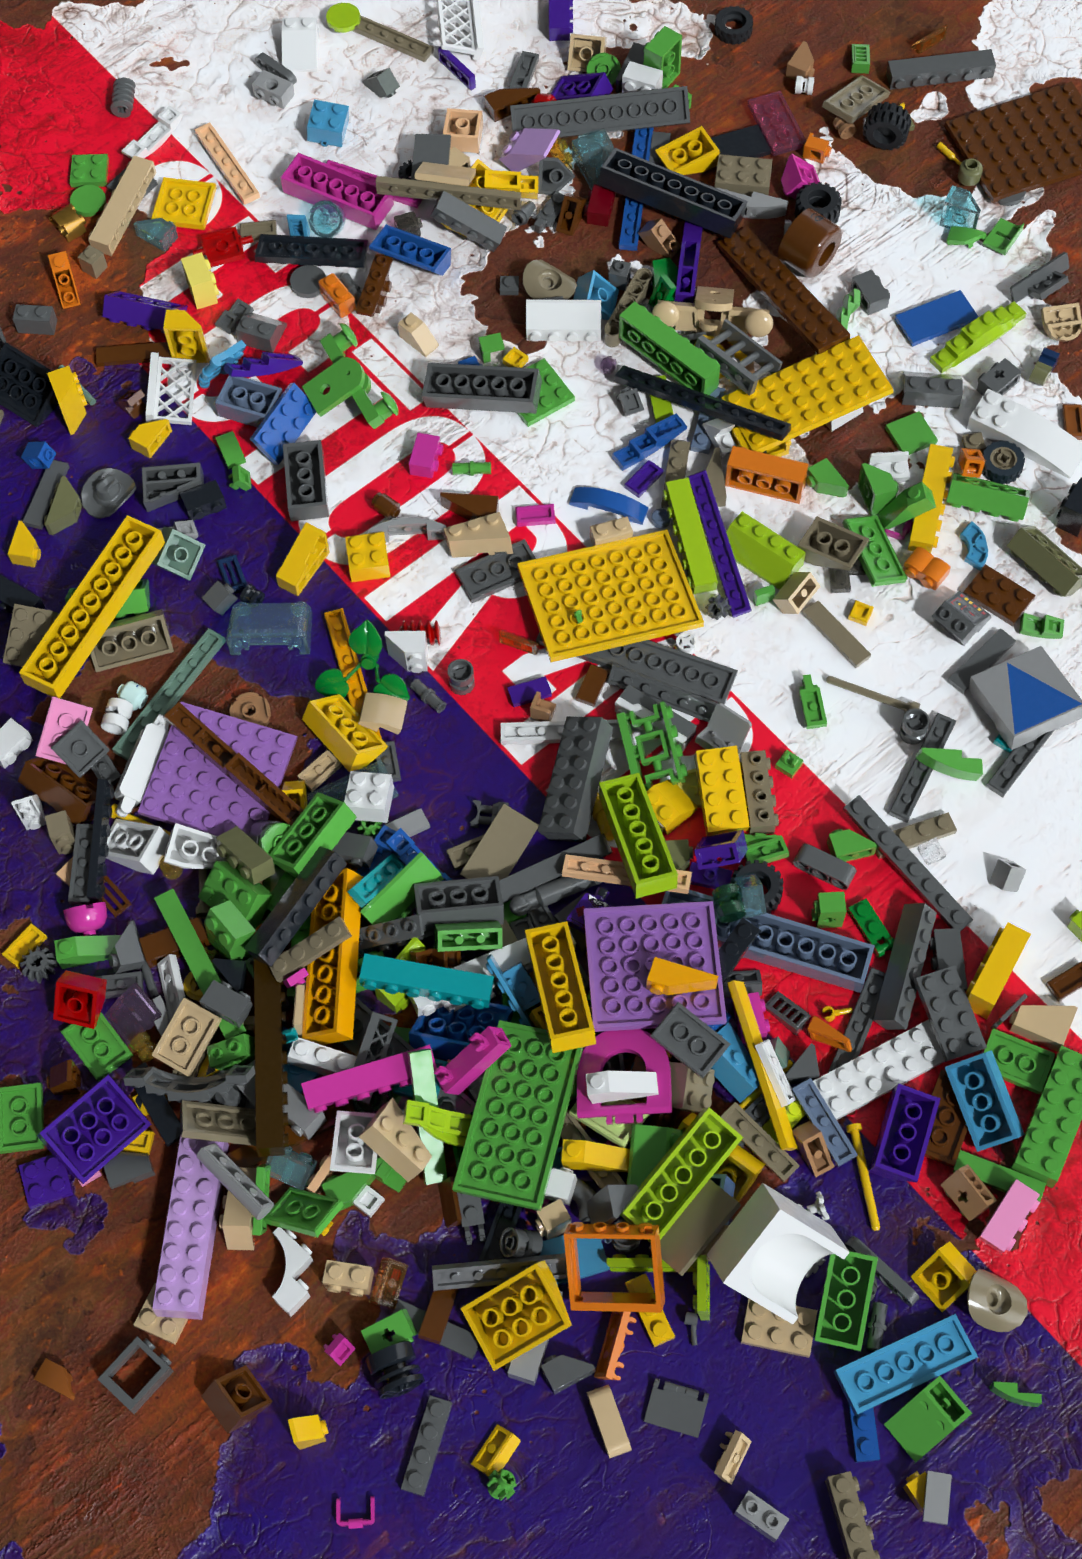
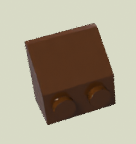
M246 1365L214 1380L201 1396L228 1434L247 1424L273 1402Z

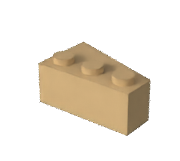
M500 512L443 528L452 558L477 556V553L495 555V552H507V554H513L511 538Z
M392 1098L377 1111L359 1138L409 1182L423 1171L432 1156L413 1127L403 1124L404 1114L394 1098Z
M239 1167L256 1185L257 1168ZM228 1190L227 1195L223 1196L224 1215H220L219 1227L223 1228L227 1250H254L255 1243L252 1237L254 1216Z

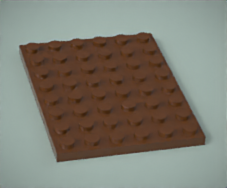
M1072 81L945 121L944 127L964 159H976L982 164L983 171L979 183L992 203L1024 191L1029 192L1082 174V96Z

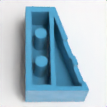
M728 1022L717 1033L727 1040L730 1046L711 1069L715 1070L714 1076L741 1103L760 1084L750 1054L731 1023Z

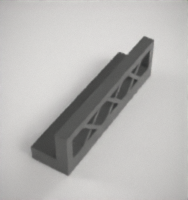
M376 1012L372 1013L354 1067L371 1061L374 1062L379 1057L380 1059L386 1057L398 1022L397 1019ZM380 1020L392 1023L390 1031L383 1035H380L378 1031ZM388 1036L386 1042L384 1043L382 1038ZM380 1040L384 1047L383 1051L373 1056L370 1050L372 1043ZM369 1093V1098L357 1101L370 1104L373 1093Z

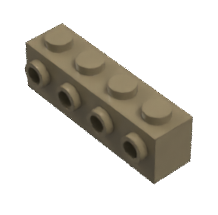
M765 750L741 752L739 762L750 826L749 835H755V833L774 834L775 827L779 826L778 814H774L773 807H776V797L771 795L773 777L769 776L768 770H771L770 757L766 758Z
M851 1471L827 1477L825 1483L847 1559H880L878 1551L873 1550L871 1540H874L871 1526H866L864 1516L867 1515L863 1500L859 1501L857 1491H860L857 1477H852Z

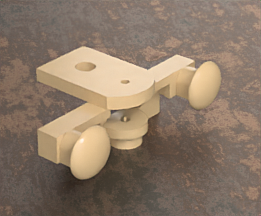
M698 286L695 303L658 300V303L651 312L654 316H658L667 326H675V330L706 332L707 336L712 337L720 334L725 319L729 320L745 334L749 333L754 337H764L773 328V319L769 314L770 310L732 307L734 289ZM705 310L721 312V320L704 319Z

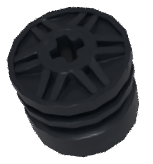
M400 1342L373 1353L366 1359L371 1376L382 1375L374 1383L376 1388H381L377 1392L380 1399L402 1396L425 1381L423 1374L418 1373L421 1370L419 1365L408 1366V1364L416 1359L411 1342Z

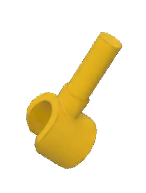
M826 1006L822 1010L823 1013H832L831 1016L824 1017L828 1022L833 1021L835 1016L853 1013L852 1007L834 1010L832 1007Z

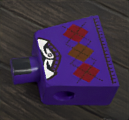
M598 887L594 896L586 892L565 920V922H568V926L585 934L584 909L613 907L605 902L609 891Z

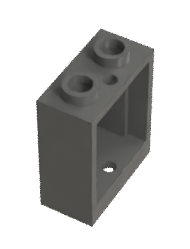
M136 1337L98 1378L133 1414L143 1406L174 1372L169 1367L172 1362L163 1354L160 1356L156 1355L153 1352L156 1347L147 1338L142 1341L139 1337ZM141 1348L161 1369L132 1399L111 1378Z

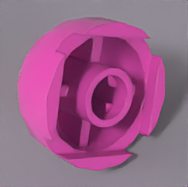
M105 902L81 905L63 910L66 924L70 930L75 933H83V936L95 935L96 930L102 928L106 923L107 909Z

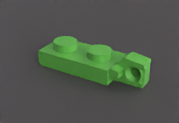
M811 674L803 675V686L799 687V696L806 729L827 727V718L820 687L817 684L813 685Z

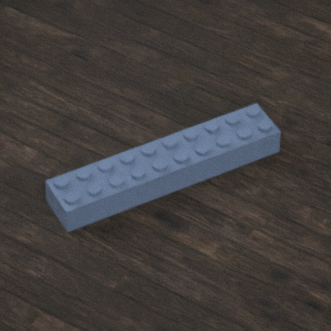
M689 890V894L665 892L662 904L713 901L718 950L743 917L761 930L744 954V958L861 993L875 945Z

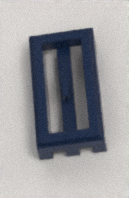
M236 554L217 560L225 583L230 585L223 566L224 563L227 564L235 585L232 588L237 593L241 592V589H244L247 583ZM234 560L242 584H238L230 561Z

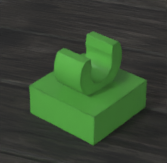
M240 465L232 467V474L228 477L233 483L229 487L234 490L241 488L247 491L251 489L250 472Z
M786 750L775 764V768L792 779L803 765L804 760Z

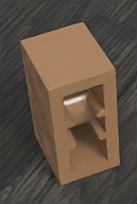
M968 1164L959 1168L941 1184L945 1194L954 1201L960 1213L969 1221L980 1216L997 1201Z

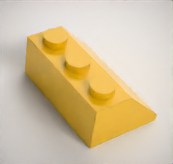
M166 310L163 329L171 357L196 360V363H209L210 357L201 325L185 310Z
M66 366L47 374L70 435H73L87 414L84 407L87 405L76 372L72 373L70 367Z

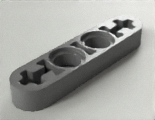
M851 1236L844 1244L849 1251L878 1257L855 1236ZM878 1257L875 1276L906 1305L912 1307L919 1299V1295Z

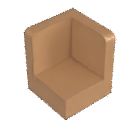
M537 691L530 706L531 719L540 722L551 721L556 710V703L541 699V692Z

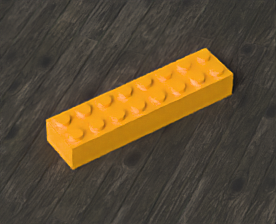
M348 868L342 870L311 912L310 935L339 916L344 920L352 935L307 965L309 975L306 976L302 1039L320 1045L353 1039L361 907L353 900L348 891L361 881L363 876Z

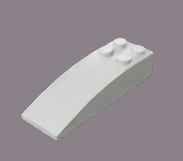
M990 389L986 390L969 418L968 430L974 433L981 432L984 438L993 442L1009 441L1012 444L1014 443L1017 447H1020L1025 458L1071 479L1082 460V443L1040 414Z

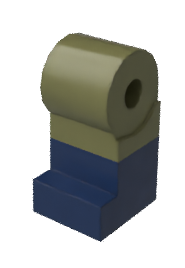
M1044 347L1032 370L1029 381L1044 386L1057 365L1060 353Z

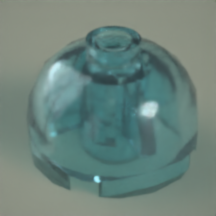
M325 200L319 201L310 209L309 213L311 214L308 221L311 230L316 235L332 238L339 235L344 229L346 223L345 213L337 203Z

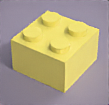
M202 252L181 258L186 281L197 310L217 304L219 291L214 273L211 272L209 260L204 259Z

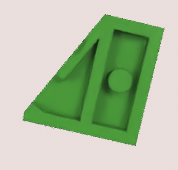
M755 833V835L744 834L748 848L744 855L746 862L754 863V860H759V863L763 864V861L770 863L789 857L788 848L781 835H765L764 833Z

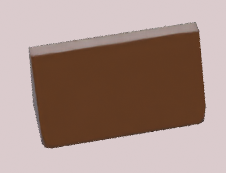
M453 1176L439 1184L446 1228L462 1225L457 1192L452 1190L455 1181Z

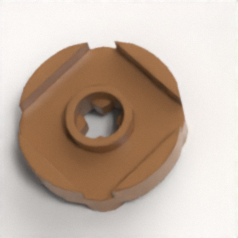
M248 692L239 695L234 704H231L230 716L266 727L271 717V709L266 698L259 696L257 693ZM248 709L256 711L251 716L245 714L248 712Z

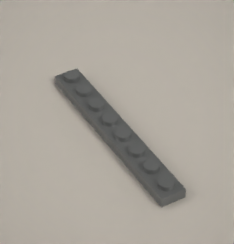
M860 795L844 806L843 811L871 841L876 843L881 853L951 929L960 928L961 932L973 921L972 917Z

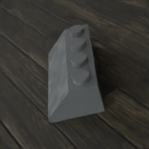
M499 876L414 884L416 915H421L423 931H435V924L499 921L500 924H504V905Z

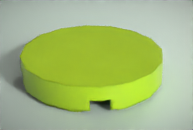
M350 3L335 4L329 8L326 14L328 26L333 28L334 31L341 33L354 30L361 20L359 9Z

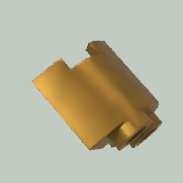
M71 203L49 216V221L55 228L59 229L68 243L87 232L84 227L86 224L85 219L81 214L77 215L76 209Z

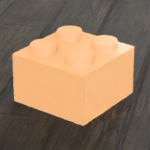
M447 108L443 134L451 135L450 150L456 147L461 152L479 153L483 131L482 111Z

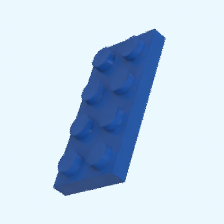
M295 383L288 385L250 438L274 465H279L284 458L283 444L295 443L316 414V410L309 398Z

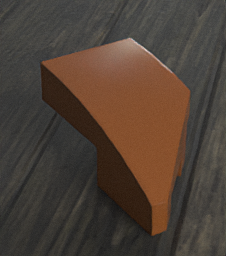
M45 1358L34 1380L74 1400L75 1393L72 1392L71 1387L72 1375L67 1372L66 1368Z

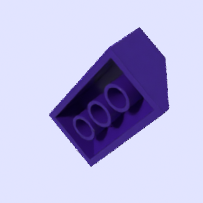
M117 291L105 295L102 317L109 318V321L114 323L126 322L128 326L136 327L137 325H142L146 330L160 329L161 333H164L163 327L166 310L178 309L187 311L188 306Z
M899 1083L892 1089L868 1172L890 1180L918 1181L940 1098Z

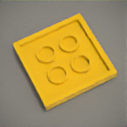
M163 177L151 218L152 224L205 230L217 189L216 183Z

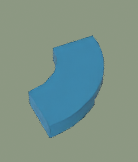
M971 521L961 532L959 538L967 547V555L964 561L980 571L988 557V546L982 530Z

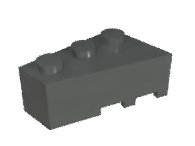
M190 463L143 467V502L147 512L180 500V493L203 485L204 475L201 464Z

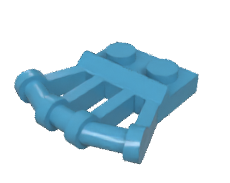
M242 340L210 359V364L202 369L198 377L201 388L207 389L210 386V381L219 374H227L224 371L225 363L239 364L238 360L244 355L243 351L246 347Z

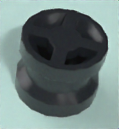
M249 584L242 591L240 600L244 603H249L251 608L256 609L263 602L265 593L260 590L257 591L255 586Z

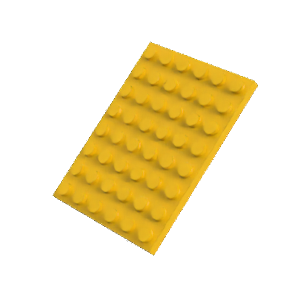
M668 530L517 563V569L550 663L704 627V620ZM582 610L583 622L577 624L574 612Z

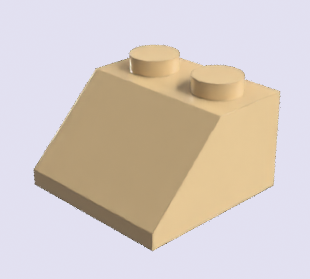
M571 34L567 70L586 72L588 63L593 56L603 52L606 53L607 37Z

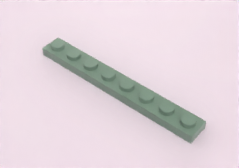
M208 628L112 748L115 754L127 761L129 760L141 730L146 725L153 723L159 714L164 716L176 705L226 642L225 637Z

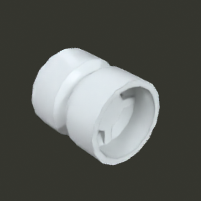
M110 698L105 709L106 714H104L100 726L108 733L124 735L129 725L128 719L131 718L133 712V705L121 698Z

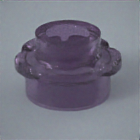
M612 356L604 358L601 362V369H603L604 374H612L616 368L617 361Z

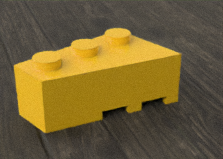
M307 522L305 523L285 561L276 573L279 587L299 596L330 553L325 531Z

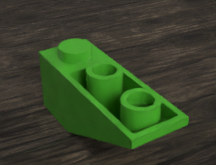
M378 1156L376 1163V1171L384 1161L381 1157L379 1158ZM346 1172L341 1176L334 1175L327 1178L325 1183L321 1185L326 1196L342 1201L344 1205L340 1210L342 1211L353 1205V1201L366 1185H371L376 1176L375 1174Z

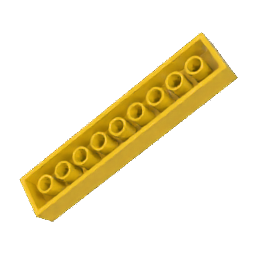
M128 515L126 516L20 670L19 674L26 685L51 697L61 698L165 544L161 530Z

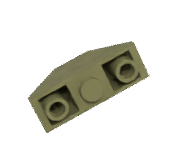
M62 476L60 483H57L55 497L50 502L49 514L44 519V525L49 535H54L76 523L82 509L80 498L66 476Z

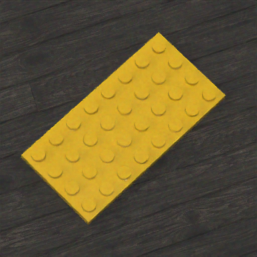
M857 335L833 346L822 354H815L758 380L755 392L750 396L743 390L738 389L721 398L724 401L791 424V431L783 441L736 425L741 430L751 450L764 452L892 394L893 387L861 337Z

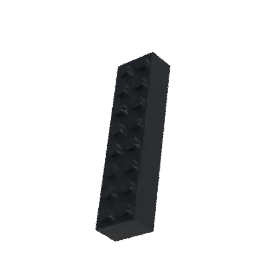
M614 148L601 167L598 185L620 193L623 196L647 204L730 239L743 219L748 202L617 148Z

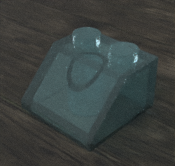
M951 186L944 202L939 226L949 229L951 226L977 228L981 209L970 191Z

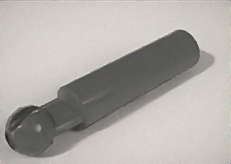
M561 877L536 887L531 892L515 896L511 899L509 908L514 915L523 916L534 909L543 908L603 882Z

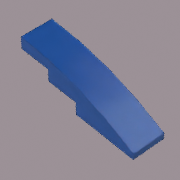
M676 413L647 427L644 434L629 440L628 446L612 453V459L624 471L671 442V440L687 429V425Z

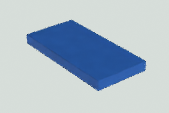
M959 290L895 315V321L913 347L964 327L979 316L963 292Z

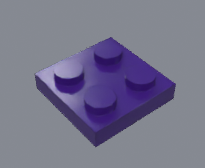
M53 1154L19 1165L30 1209L74 1195L68 1169Z

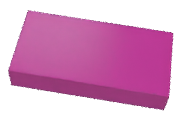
M554 504L515 507L517 527L556 524Z

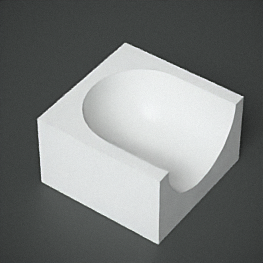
M762 1183L707 1253V1256L724 1284L789 1323L794 1324L798 1319L796 1312L797 1292L808 1270L824 1256L836 1254L845 1259L850 1252L830 1224Z

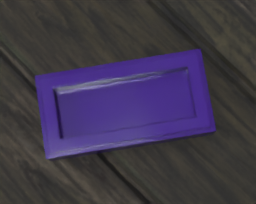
M648 460L624 484V488L640 498L662 476L664 470Z
M546 676L507 687L513 707L531 703L537 691L541 692V699L552 697Z

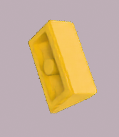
M497 1424L471 1465L486 1476H489L494 1470L499 1472L504 1468L520 1444V1439Z

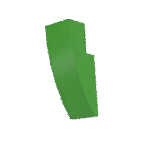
M921 748L915 755L916 759L924 765L950 777L977 781L983 775L982 759L962 758V750Z

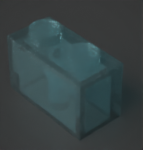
M289 1146L285 1147V1155L268 1156L266 1164L271 1166L270 1177L303 1191L308 1187L307 1182L313 1175L318 1161L313 1160V1157L307 1153L300 1152L299 1154L292 1151V1147Z

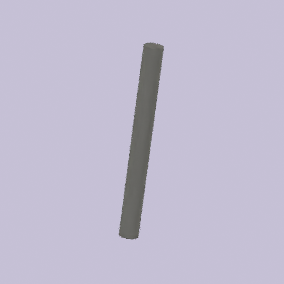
M132 920L126 924L127 926L131 923L134 925L145 959L141 970L150 997L154 999L159 996L151 969L146 961L135 921Z

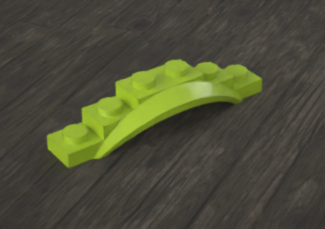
M1015 301L1006 307L1000 306L993 312L987 311L960 330V334L946 342L943 349L930 357L929 362L942 374L1006 334L1016 326V323L1024 319L1027 313Z
M407 1100L405 1102L403 1124L423 1127L424 1130L436 1139L464 1148L473 1115L437 1108L429 1105V1103Z

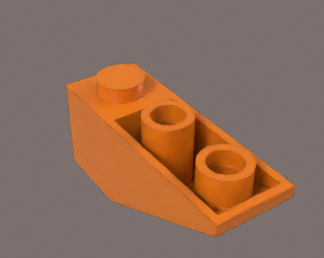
M63 251L48 255L62 308L67 309L81 305L67 252Z

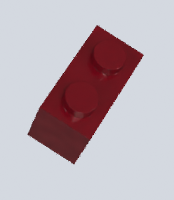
M594 184L593 190L588 193L589 205H585L584 216H587V224L608 227L615 201V191Z

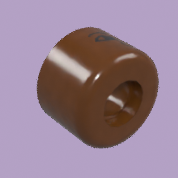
M808 208L793 221L786 231L778 250V258L808 278L815 277L829 265L835 256L842 240V230L837 224L812 208Z

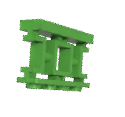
M664 701L658 705H653L655 715L638 720L634 711H630L627 714L625 712L616 714L630 773H640L646 791L653 786V780L670 776L671 783L676 785L679 782L685 783V776H688L686 765L682 764L680 758L683 756L681 745H677L675 738L678 737L677 728L671 722V718L674 717L672 708L667 706ZM660 712L663 714L668 736H666L663 729L653 731L652 723L662 720ZM630 721L634 728L644 725L646 734L635 737L637 745L634 742ZM660 737L664 753L646 758L642 742ZM670 750L672 751L677 775H675L673 768L666 770L662 768L661 761L672 759ZM639 759L643 766L651 764L654 766L655 773L644 775L646 784L644 783Z

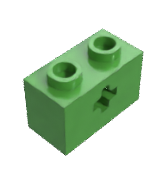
M844 892L818 893L817 900L813 901V908L811 909L812 921H816V928L842 927L846 915Z
M240 1034L207 1046L210 1068L225 1070L232 1068L234 1065H243L255 1060V1037Z
M402 1309L361 1330L371 1354L400 1342L409 1341L412 1343L414 1341L412 1337L418 1334L407 1309ZM394 1330L395 1335L387 1339L386 1335L389 1331Z

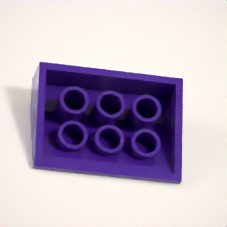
M108 1074L42 1130L37 1137L84 1184L152 1124Z

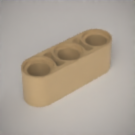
M609 1384L586 1392L609 1459L632 1451Z

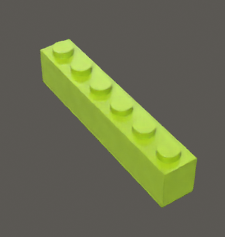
M689 477L666 482L665 490H662L663 499L665 502L668 501L669 519H673L672 531L674 536L678 537L677 549L683 555L682 567L684 571L687 570L688 577L686 578L690 588H692L693 595L716 590L718 580Z

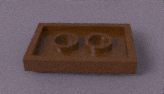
M986 564L963 592L980 607L1012 627L1036 596Z

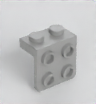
M718 703L707 727L697 735L695 742L704 749L737 746L739 754L752 723L723 703Z

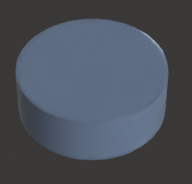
M657 509L651 516L653 526L659 529L668 527L671 522L666 509Z

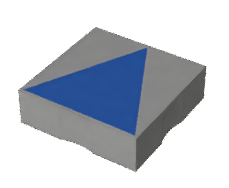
M1042 646L975 674L970 678L969 692L981 709L992 719L996 730L1011 750L1037 739L1044 733L1058 730L1082 719V699Z

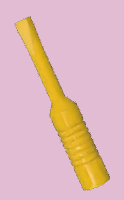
M940 142L936 148L948 159L954 160L960 166L961 162L955 157V154Z

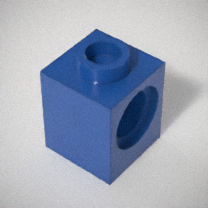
M45 441L28 442L21 458L32 469H49L56 452Z

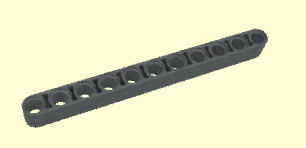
M604 833L499 880L503 903L510 901L515 896L523 895L536 887L562 877L566 854L601 859L613 853ZM424 931V935L418 937L420 941L435 935V931Z

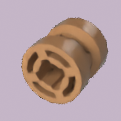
M838 116L834 119L833 125L838 130V134L842 139H848L855 134L856 127L854 123L850 124Z

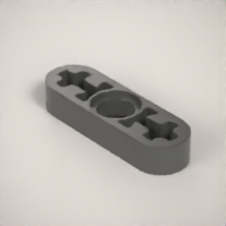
M262 52L255 58V63L262 71L265 70L292 82L293 85L297 82V78L292 71Z

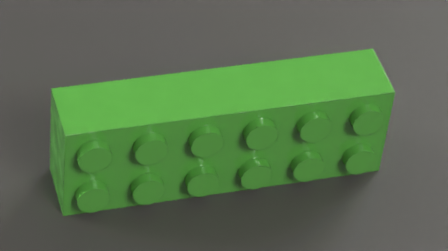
M635 301L620 314L619 338L687 388L710 395L718 388L720 364L717 360L710 358L701 348L691 344L686 337L679 335L673 327L667 326L658 316H654L643 305H639Z
M1061 1046L1056 1053L1043 1090L1010 1168L1043 1181L1050 1188H1053L1058 1182L1082 1120V1054L1064 1046Z

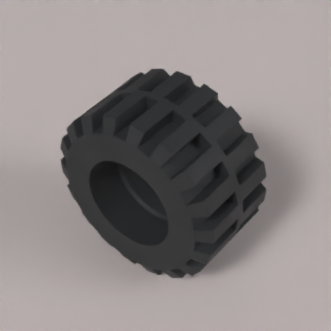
M884 102V104L877 103V105H873L868 111L863 128L865 140L869 141V144L874 145L875 148H881L882 150L900 148L907 140L911 126L910 114L902 106H897L896 103Z
M813 182L810 186L805 185L804 189L801 188L796 196L795 219L804 210L812 208L837 224L842 204L839 191H836L835 187H830V184L826 183L824 185L822 182H818V184Z
M754 860V863L747 861L745 866L741 864L738 866V870L733 872L729 888L730 901L771 914L772 910L775 911L782 898L784 882L783 878H780V872H775L776 867L773 865L767 866L768 862L763 861V864L759 863V860ZM751 882H758L763 884L768 892L763 896H753L745 890L744 886Z

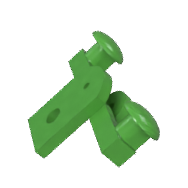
M340 323L342 331L335 336L329 333L320 340L333 365L304 384L302 388L320 417L352 396L368 424L375 429L383 424L384 420L392 414L397 416L399 413L398 406L394 399L386 392H380L383 399L376 404L370 400L367 395L371 390L369 376L356 360L345 357L344 353L352 345L357 347L356 335L349 326ZM330 387L329 393L323 395V391Z

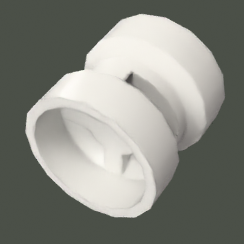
M797 76L795 94L806 93L807 95H812L814 77L803 78L802 76Z

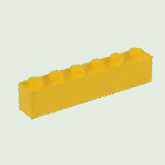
M930 444L922 482L932 491L936 508L914 517L907 549L914 552L917 547H921L931 553L932 548L937 547L939 537L935 536L936 531L940 532L942 520H939V515L943 516L946 504H942V501L947 499L949 488H945L946 483L950 484L952 472H949V467L953 468L955 456H952L953 448Z

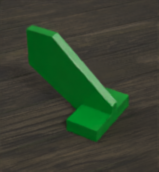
M670 257L653 260L651 263L653 293L648 304L654 307L658 300L674 301L678 267Z

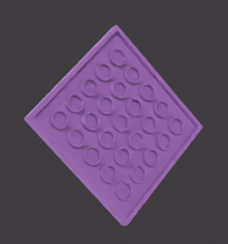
M180 702L236 753L239 752L280 788L297 742V736ZM172 725L138 810L139 815L172 825L177 823L215 836H219L236 826L244 833L249 834L250 827L255 822L268 820L270 815L269 811L195 749L194 744Z
M713 901L584 909L591 1010L595 1032L657 1028L677 1002L681 1003L707 1025L726 1024L727 1019ZM654 957L719 976L716 989L674 995L653 994L650 990L646 989V984Z

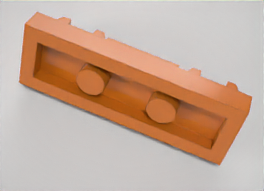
M612 1311L596 1367L595 1378L600 1380L621 1379L620 1376L615 1374V1368H624V1364L617 1361L624 1349L625 1336L633 1335V1331L627 1328L628 1322L636 1323L637 1321L635 1318L630 1317L631 1312Z

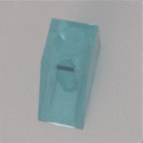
M163 218L136 221L134 223L138 237L164 252L178 239L176 226L171 221H166Z

